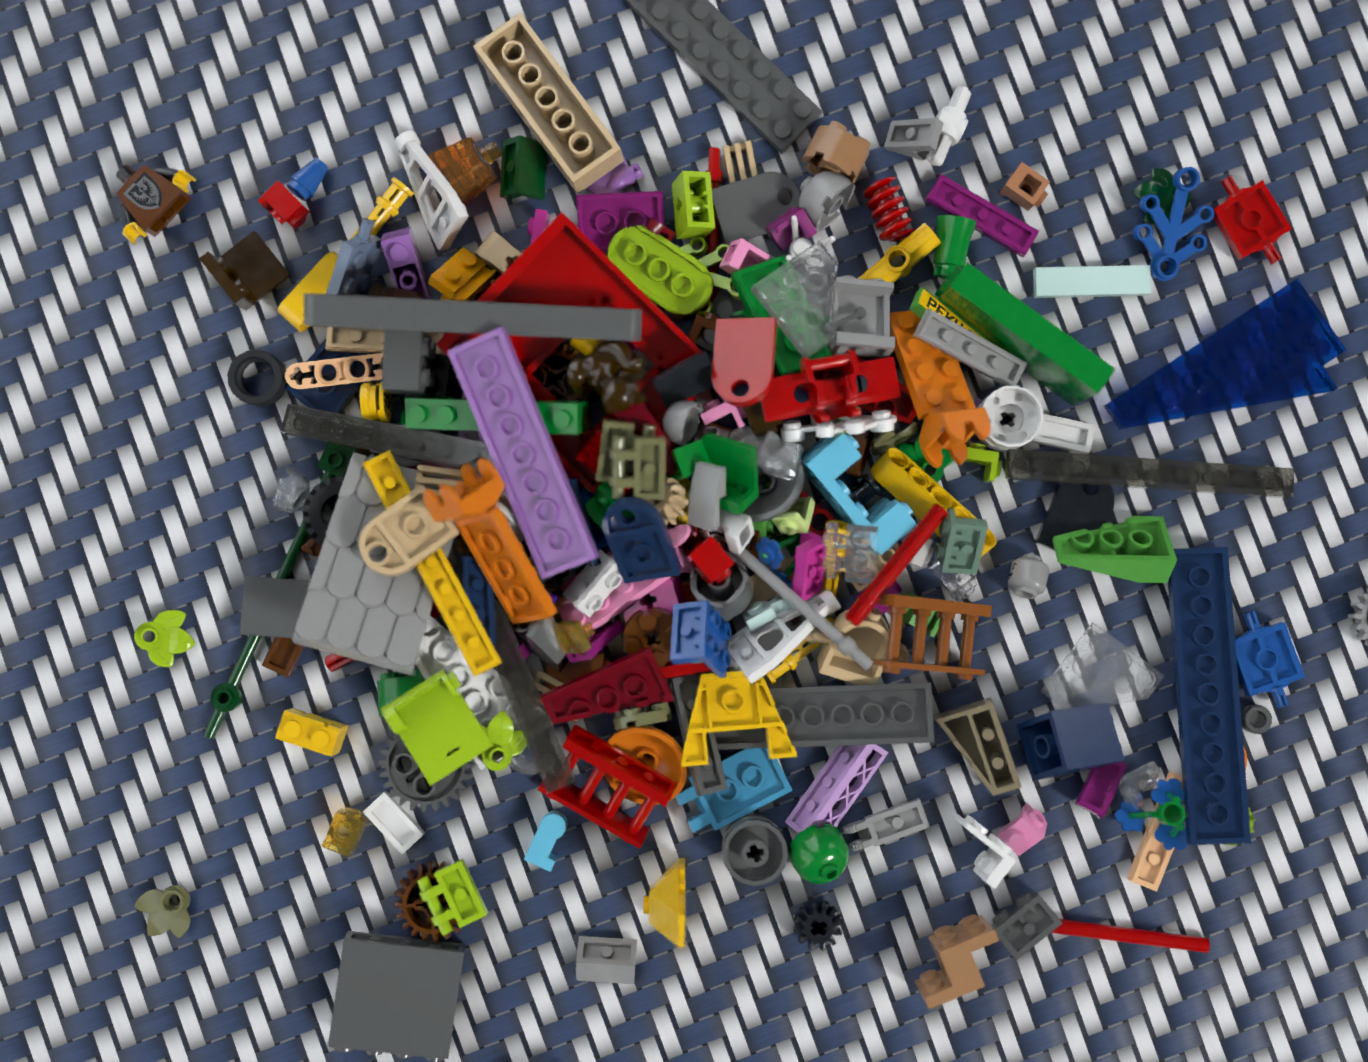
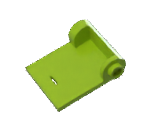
M445 669L437 672L381 708L385 720L391 729L400 735L430 786L493 746L458 688L462 686L460 680L453 671L448 673Z

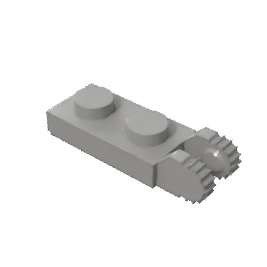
M915 798L865 816L862 820L845 825L843 829L845 834H853L868 828L870 837L857 839L849 844L853 852L873 845L876 847L930 826L920 799Z

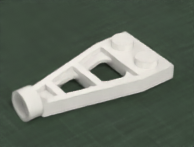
M405 131L396 137L395 144L400 151V157L421 214L438 250L449 249L469 215L456 191L421 148V142L414 131ZM419 167L427 174L424 181L422 180ZM434 187L442 197V201L436 211H434L429 197Z
M829 589L805 601L824 618L841 608L839 602ZM794 607L777 613V618L753 631L746 626L728 640L727 650L730 657L751 684L777 667L816 627L806 619L796 630L790 631L785 623L802 615ZM772 630H780L784 634L783 639L772 650L765 651L757 642L761 635Z

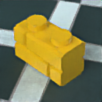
M290 708L285 710L282 715L275 739L332 757L340 752L348 725L312 713L306 714L305 711L297 708Z

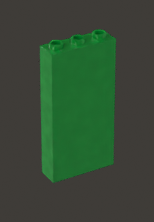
M968 262L961 270L956 267L934 294L992 344L1027 362L1024 372L1072 406L1097 395L1116 370Z

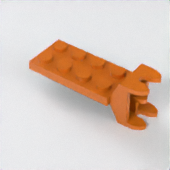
M912 311L890 312V336L895 337L894 352L918 419H924L918 440L922 453L931 466L939 468L943 461L941 449H946L949 451L951 458L958 465H962L967 459L966 442L975 433L982 441L990 435L991 425L985 407L975 408L958 360L913 336L921 319Z
M485 458L477 460L478 470L482 478L479 477L476 470L468 463L462 465L461 474L464 482L459 481L454 485L455 490L448 484L439 486L443 503L430 488L424 491V503L434 522H454L512 624L547 619L558 612L551 596L546 592L537 576V571L531 565L521 543L510 528L506 516L501 512L499 506L495 507L505 484L491 462Z

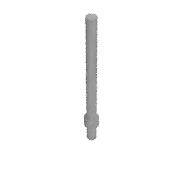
M744 548L740 555L733 553L838 646L837 650L845 657L849 655L865 670H868L874 663L856 646L858 644L849 635L845 637Z

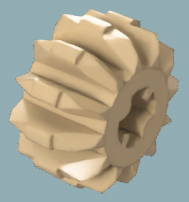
M665 477L664 500H645L658 509L666 526L668 522L676 525V518L678 516H685L682 509L689 504L685 498L688 495L686 490L672 477L669 479Z

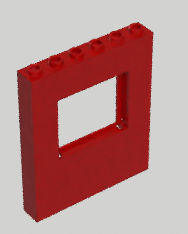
M563 212L552 221L477 300L484 302L642 309L641 341L630 342L654 366L637 383L640 387L637 392L646 396L647 400L644 403L662 429L663 417L667 408L650 377L701 351ZM447 332L435 345L449 357L448 350L484 334ZM508 335L534 399L558 400L532 373L566 338ZM696 395L693 396V397H691V398H689V399H687V400H688V401H693V400L695 399ZM607 413L591 431L588 429V431L578 435L549 434L561 464L592 494L596 492L603 482L596 481V474L576 459V454L598 427L602 430L604 419L618 420L614 413Z

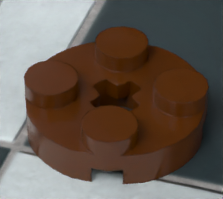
M651 607V610H644L642 612L639 610L632 614L627 620L623 631L625 651L631 654L650 646L660 668L671 661L673 614L660 607ZM654 631H657L660 640L649 642L645 634H652Z

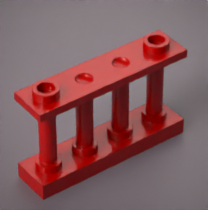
M575 724L562 745V748L569 751L557 775L551 771L547 773L538 791L622 838L626 843L640 849L650 829L643 825L656 803L664 807L667 806L677 786V782ZM579 758L595 766L582 789L567 781ZM605 773L621 781L608 804L592 796ZM630 788L646 796L633 819L618 811Z

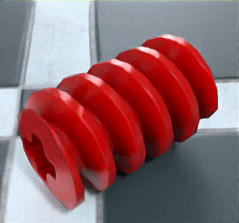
M895 176L873 183L863 193L866 199H870L867 203L868 208L874 210L871 214L872 219L879 220L875 228L878 231H883L879 235L881 241L895 242L908 237L916 230V228H906L913 220L912 218L902 217L909 209L908 207L898 206L905 198L904 196H894L900 189L899 185H890L897 178Z

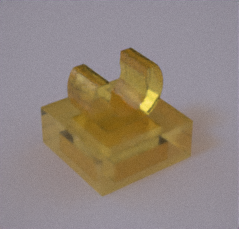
M563 621L553 627L564 654L585 653L592 648L588 637L595 633L591 622H587L582 626L581 621Z

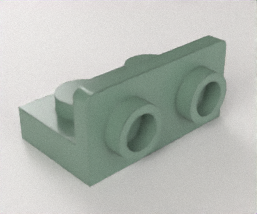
M948 508L947 517L940 524L939 531L942 537L941 542L935 545V560L939 561L941 572L977 575L988 529L986 519L956 518L955 510Z

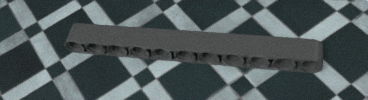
M304 293V325L475 334H486L497 328L505 327L508 335L641 341L642 309Z

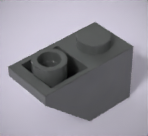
M552 617L532 621L527 628L526 637L532 653L558 672H561L569 662L566 653L576 645V641Z

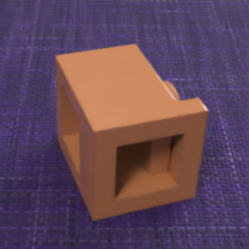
M1021 162L999 194L1007 196L1029 211L1033 205L1038 208L1049 193L1044 190L1050 181ZM1020 188H1026V189L1028 190L1029 194H1027L1025 191H1023V190L1020 189Z

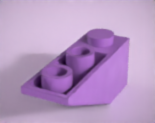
M407 227L384 233L380 242L395 287L422 293V299H431L412 228Z

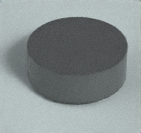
M1257 704L1245 706L1241 710L1242 728L1254 734L1266 732L1272 724L1270 711L1266 707Z

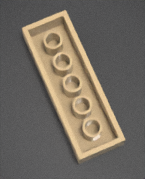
M518 13L473 45L483 67L577 194L624 162L621 148L521 13Z

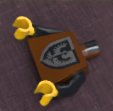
M129 165L122 166L117 171L116 177L124 184L117 192V196L122 201L119 208L124 224L123 235L133 245L137 244L135 240L138 236L142 235L145 238L147 236L146 232L156 237L190 202L192 197L187 194L189 192L187 185L189 182H195L197 179L185 170L161 166L150 169L143 165L136 172Z

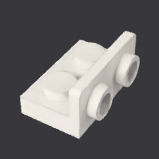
M601 549L598 551L601 564L590 567L588 563L563 593L573 603L574 607L589 618L601 608L606 597L623 580L616 562Z

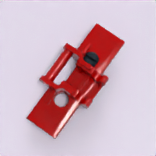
M850 349L846 350L845 354L811 360L808 357L801 358V373L773 378L771 389L761 400L765 423L804 415H812L815 423L818 424L837 418L861 416V409L856 408L858 405L901 398L894 357L858 363L855 350ZM843 366L844 377L826 381H816L814 379L813 371ZM798 386L804 387L808 392V399L805 403L798 402L794 397V390Z

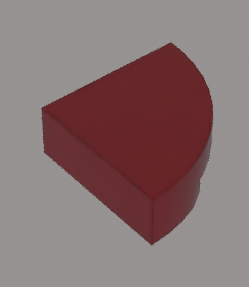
M651 218L646 226L649 231L656 235L659 234L669 241H672L676 232L654 218Z

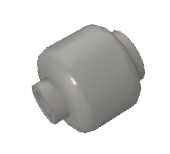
M1024 554L1023 557L1012 561L1008 586L1013 590L1014 595L1025 599H1034L1037 595L1044 593L1046 589L1049 567L1041 561V557L1038 555Z

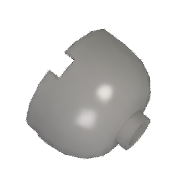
M830 170L819 172L814 177L808 176L800 186L802 192L799 198V207L804 209L816 229L824 230L838 218L840 213L837 210L842 203L847 206L854 193L855 184L851 183L850 179L843 174Z

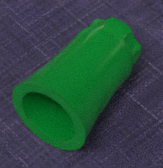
M940 215L936 217V236L941 244L935 248L933 265H935L933 270L934 277L947 279L956 267L961 270L965 266L971 237L977 224L975 220L954 215Z

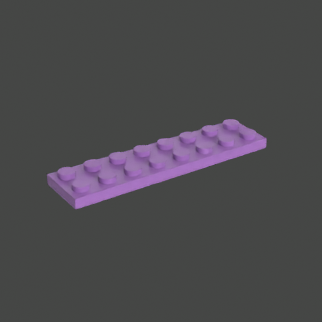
M497 328L448 350V355L492 461L505 484L504 490L541 579L599 557L506 328Z

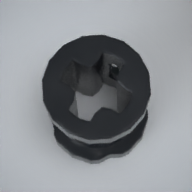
M865 473L862 476V480L850 489L851 493L848 497L855 504L859 502L863 506L875 495L879 496L882 494V491L875 481Z

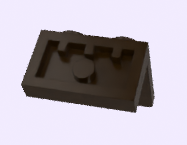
M252 231L218 258L209 251L199 258L234 304L245 311L290 277L289 272L255 231Z

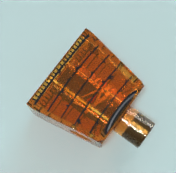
M471 137L428 155L456 191L465 207L496 179V175L489 164L503 156L494 141L479 149Z

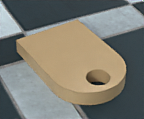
M420 485L375 517L363 529L359 540V549L365 564L372 571L384 576L404 574L459 535V531L452 522H434L424 503L423 492L426 491V488L423 485ZM381 546L387 550L385 560L374 562L370 559L369 554L374 547Z

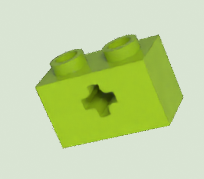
M682 171L672 183L676 239H692L696 236L705 239L715 229L710 172Z

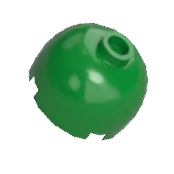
M824 824L826 828L818 829L816 825L810 826L801 831L790 844L792 851L790 855L788 854L789 861L802 879L813 884H825L835 880L843 873L848 864L849 848L838 828L831 824Z

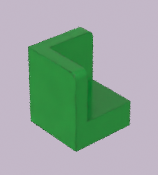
M702 439L671 451L678 473L669 476L668 479L672 477L673 479L680 480L693 475L696 463L699 461L710 463Z

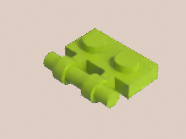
M463 858L434 873L438 882L436 885L432 886L428 876L417 880L421 890L419 895L423 902H427L433 915L431 917L433 925L438 926L442 936L453 931L449 922L452 918H455L459 928H462L488 914V910ZM442 893L450 907L443 910L437 897Z

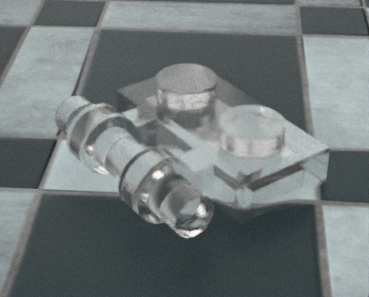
M827 523L826 532L823 534L825 556L822 557L825 577L827 579H835L837 571L845 572V582L871 583L876 577L878 526L847 525V535H841L838 533L837 523ZM837 548L846 549V558H841L837 555Z

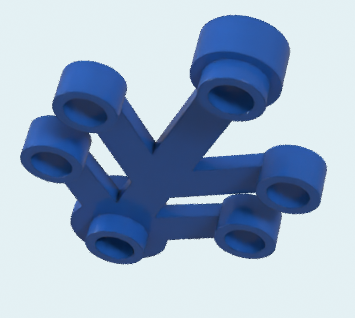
M1193 167L1181 168L1173 176V185L1176 191L1169 220L1161 209L1160 200L1156 195H1145L1139 201L1140 209L1150 214L1164 238L1161 249L1152 236L1153 228L1146 223L1136 225L1132 232L1133 238L1136 241H1142L1152 258L1150 272L1159 281H1168L1174 278L1179 271V263L1195 252L1203 251L1207 246L1206 237L1202 234L1191 235L1187 239L1184 247L1174 252L1179 239L1202 223L1210 222L1214 217L1213 208L1204 205L1197 207L1193 212V216L1181 223L1188 192L1195 189L1200 182V174ZM1182 175H1185L1187 178L1185 185H1182L1180 181ZM1148 198L1153 201L1151 209L1146 206ZM1203 209L1207 212L1204 220L1200 216ZM1142 227L1146 229L1144 238L1139 234ZM1196 238L1200 241L1198 248H1195L1193 244ZM1163 261L1167 266L1164 272L1160 270V264Z

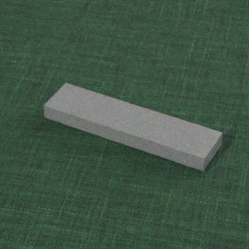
M931 309L925 310L913 334L919 340L1003 386L1017 385L1027 365V362Z

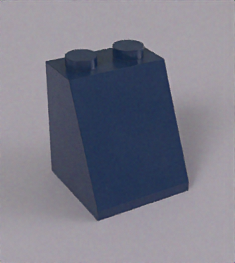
M1108 702L1050 711L1017 724L1032 781L1104 767L1125 760Z

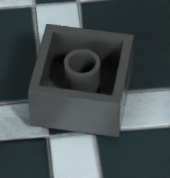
M384 329L383 390L395 395L430 396V389H434L435 373L431 371V360L436 358V342H432V337L424 331Z

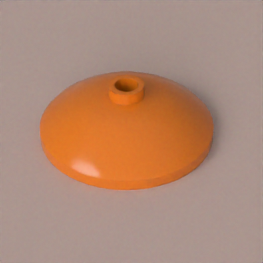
M636 725L628 726L626 729L618 730L607 741V743L677 782L670 800L675 798L683 789L688 776V767H680L683 749L666 732L651 726L643 725L636 727ZM605 773L604 776L607 782L616 790L621 781ZM630 788L625 798L634 803L642 804L646 796Z

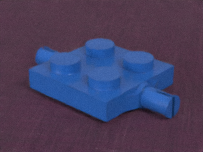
M1255 610L1243 613L1249 630L1241 636L1235 637L1238 676L1246 696L1251 697L1262 692H1271L1276 708L1288 706L1289 703L1283 688L1293 681L1305 678L1286 623L1278 622L1263 627L1260 626Z

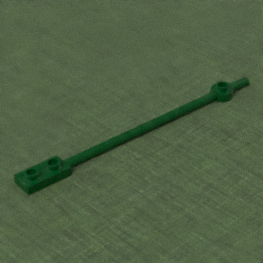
M340 415L317 464V468L325 471L321 482L327 478H336V476H343L345 478L346 474L343 471L349 464L353 452L356 453L363 443L369 427ZM303 520L276 578L289 579L302 551L301 547L309 536ZM248 636L228 682L221 683L212 690L210 699L215 710L203 733V736L206 738L214 739L226 712L233 711L241 705L243 692L239 684L262 636ZM223 692L227 693L229 696V700L227 703L223 702L221 699V695Z

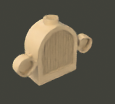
M874 607L857 627L846 620L845 614L848 610L836 617L832 625L845 637L849 635L858 643L856 646L870 659H886L889 629L882 616V612L878 608ZM817 627L805 637L810 643H823L817 657L819 673L857 685L877 684L882 674L883 666L872 664L868 670L863 669L849 655L845 657L838 651V646ZM900 643L898 661L909 662L908 650L905 645Z

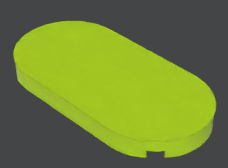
M636 225L635 227H626L618 231L610 241L608 246L609 259L650 300L668 312L678 316H690L701 311L708 304L713 292V280L710 272L703 263L669 240L649 231L646 226Z

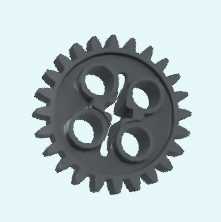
M393 731L396 739L392 737L385 739L390 748H382L380 750V753L387 757L378 762V765L386 767V770L381 772L379 777H388L389 781L383 785V788L393 787L394 790L390 797L393 798L399 794L401 796L400 806L410 801L411 811L418 804L421 805L422 812L427 811L429 804H431L434 811H437L440 808V801L445 807H448L451 804L450 797L455 800L461 797L457 789L465 791L468 788L463 780L473 778V775L466 771L475 766V763L470 761L433 784L431 791H424L420 787V779L425 777L422 772L412 782H408L407 778L419 766L399 734ZM402 756H408L411 759V770H405L401 767L400 758Z

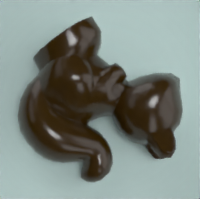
M602 341L590 354L584 357H575L569 366L568 383L573 388V391L578 394H586L592 387L595 388L596 392L602 396L604 411L607 413L625 411L633 404L644 403L647 400L644 394L637 392L640 388L639 384L631 383L624 378H617L618 368L628 374H637L645 367L644 358L638 356L634 359L631 348L623 341Z

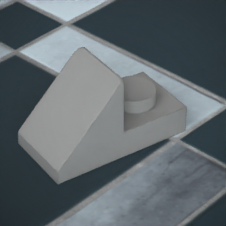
M938 118L891 121L884 148L895 153L926 160L928 151H935L944 123Z

